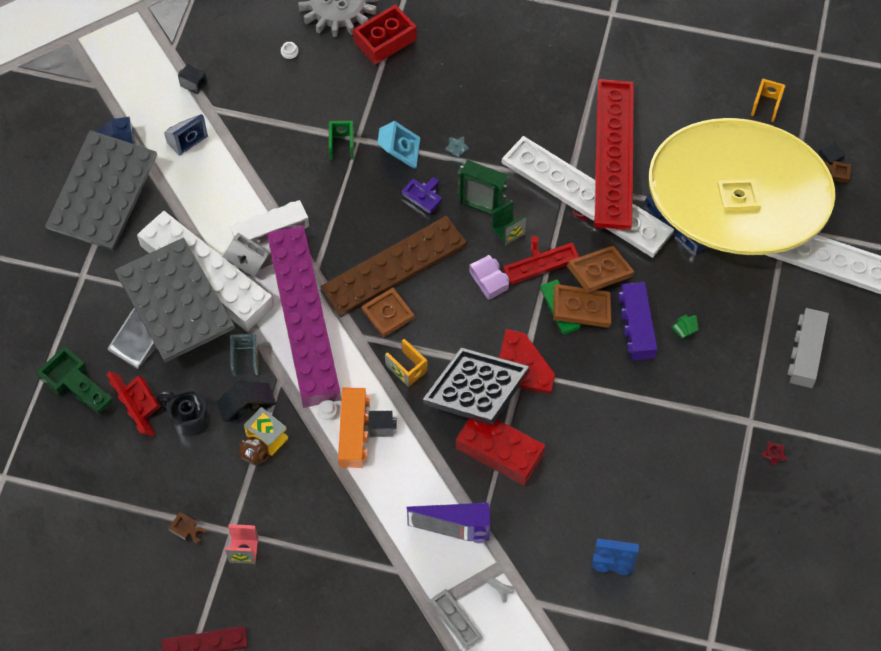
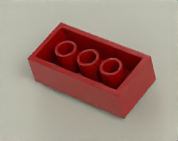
M469 418L456 438L457 450L523 486L526 485L545 453L544 444L498 419L493 425Z

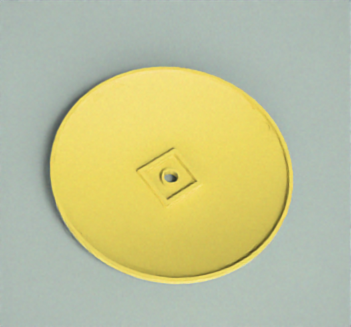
M736 118L712 119L684 127L669 136L659 146L652 158L649 169V188L652 199L665 219L678 231L696 242L710 248L734 254H774L806 243L826 225L835 202V187L830 171L824 161L810 146L780 128L752 120Z

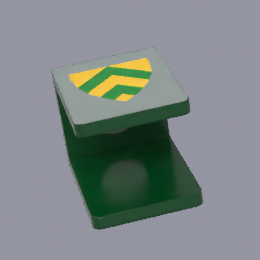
M512 200L492 211L491 228L504 245L525 234L526 217L522 216L517 220L513 218L514 202Z

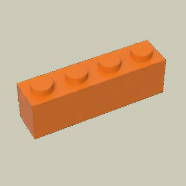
M342 387L338 448L339 468H363V461H367V449H364V443H368V431H365V425H369V413H366V407H370V395H366V388Z

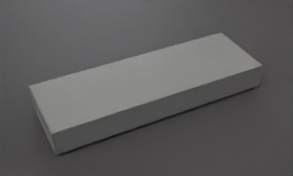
M447 589L429 600V603L465 651L483 640V636Z

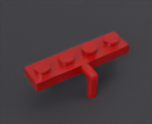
M533 236L530 245L533 256L503 266V271L509 278V284L513 285L567 266L570 260L579 258L573 243L540 254L538 250L539 239L537 236Z

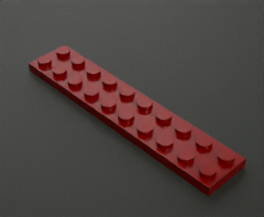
M598 79L594 227L621 230L632 229L634 82Z

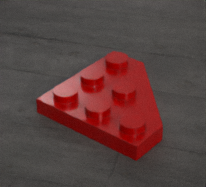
M506 329L499 358L529 366L530 373L519 388L551 395L555 378L552 369L525 333Z

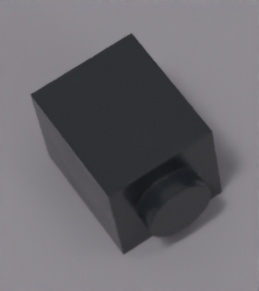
M188 63L178 73L180 86L197 95L207 84L206 72Z
M369 411V437H393V430L397 429V418H393V411Z

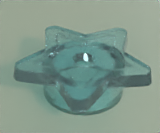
M450 137V144L445 149L459 157L464 151L469 150V147L464 144V137L459 139Z

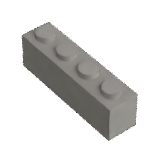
M806 308L804 314L799 315L797 325L801 327L800 331H796L794 342H797V347H793L791 354L794 362L789 365L787 375L791 376L789 383L813 388L817 377L829 313Z

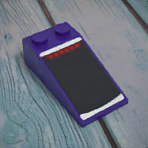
M489 502L406 507L407 526L469 542L474 541V543H484L490 540Z

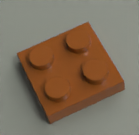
M394 288L361 307L363 313L383 338L415 319L413 312Z

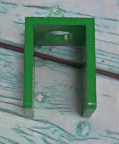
M329 121L330 160H333V137L350 136L351 160H354L353 121ZM338 127H345L346 130H344V131H339V130H337V128H338Z

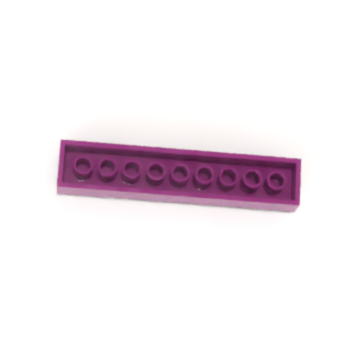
M304 226L268 232V243L303 408L319 405L325 400L341 401L340 387Z

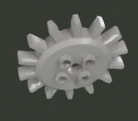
M310 0L298 2L299 12L312 10L304 15L305 24L317 19L319 21L316 24L317 33L320 34L327 25L332 27L333 37H337L338 27L346 26L350 35H353V23L358 21L360 24L368 21V18L363 15L364 13L376 15L377 7L366 3L377 2L378 0Z

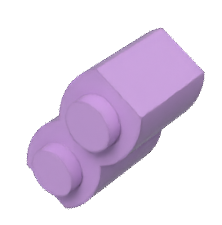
M490 255L470 264L469 267L471 276L488 300L507 291L510 283L506 273H502L499 270L500 266L495 258L492 259Z

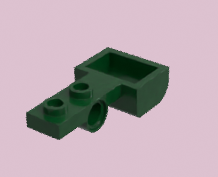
M65 346L36 372L39 379L55 394L59 396L68 388L81 403L87 404L98 415L113 402L108 394L83 374L87 370L85 363Z

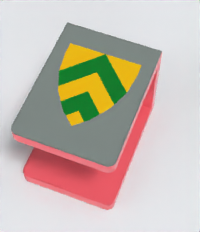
M229 524L231 547L225 548L229 563L255 564L258 547V535L255 526ZM241 545H247L249 548H239V547H240Z

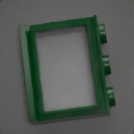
M466 160L464 166H460L457 184L459 186L457 193L459 204L463 203L492 215L493 210L506 203L507 196L504 194L507 189L505 183L508 179V174L470 160Z

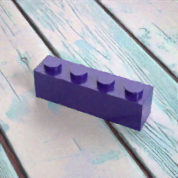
M645 282L622 284L621 292H618V300L623 305L621 317L626 322L624 334L629 339V342H627L628 354L631 353L632 360L655 358L657 345Z

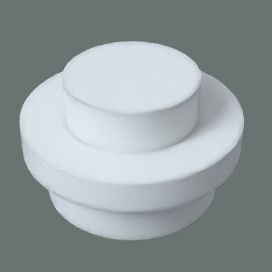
M286 42L281 48V54L284 58L292 59L298 55V47L293 42Z
M325 400L319 404L318 414L323 419H332L337 414V406L333 401Z

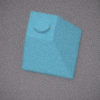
M396 121L379 129L378 144L394 157L413 169L416 168L420 137Z

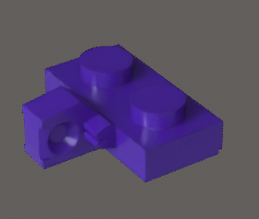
M434 177L427 184H421L412 179L402 190L403 196L429 214L442 202V198L437 195L436 191L439 187V180Z

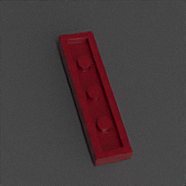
M245 626L161 639L162 651H235L248 649Z

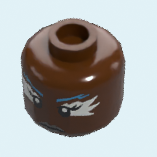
M252 436L244 439L239 446L241 459L252 465H260L269 457L268 445L256 437Z

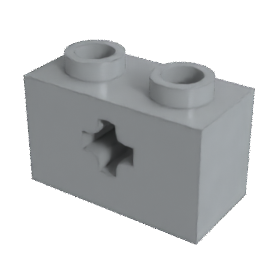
M237 233L222 257L229 263L240 267L246 274L255 277L270 252L242 234Z

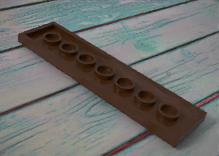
M445 216L321 285L320 290L341 318L467 246V242L449 218Z

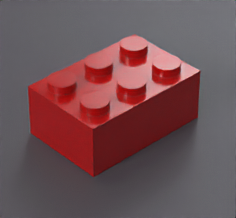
M395 4L353 29L354 43L376 65L417 40V26Z

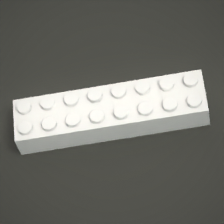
M165 211L137 234L140 246L148 253L184 237L230 319L246 332L251 330L274 307L272 296Z

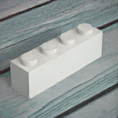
M299 200L290 202L280 208L271 209L267 213L255 215L251 219L239 221L230 227L233 238L237 233H240L261 246L268 243V232L304 226V229L309 227V220Z

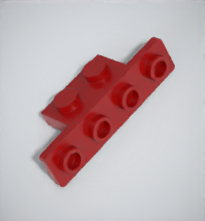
M109 371L107 373L110 379L109 383L118 392L119 400L126 405L127 413L135 420L138 431L143 435H155L156 433L147 418L161 406L144 378L137 376L126 386L119 374Z

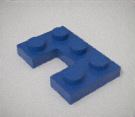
M597 538L591 568L599 572L615 571L620 575L632 574L638 555L639 544Z

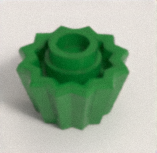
M686 314L678 318V323L672 326V329L681 338L687 337L699 330L696 315L688 317Z

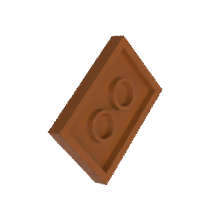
M614 245L570 260L567 264L569 270L587 293L631 278L634 275V270Z
M555 284L553 288V320L609 328L611 325L610 292L595 290L587 293L584 288Z

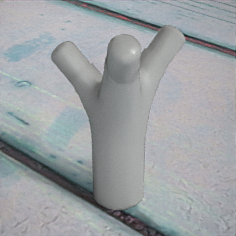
M492 576L486 581V583L499 592L502 602H506L505 592L514 593L513 586L505 585Z

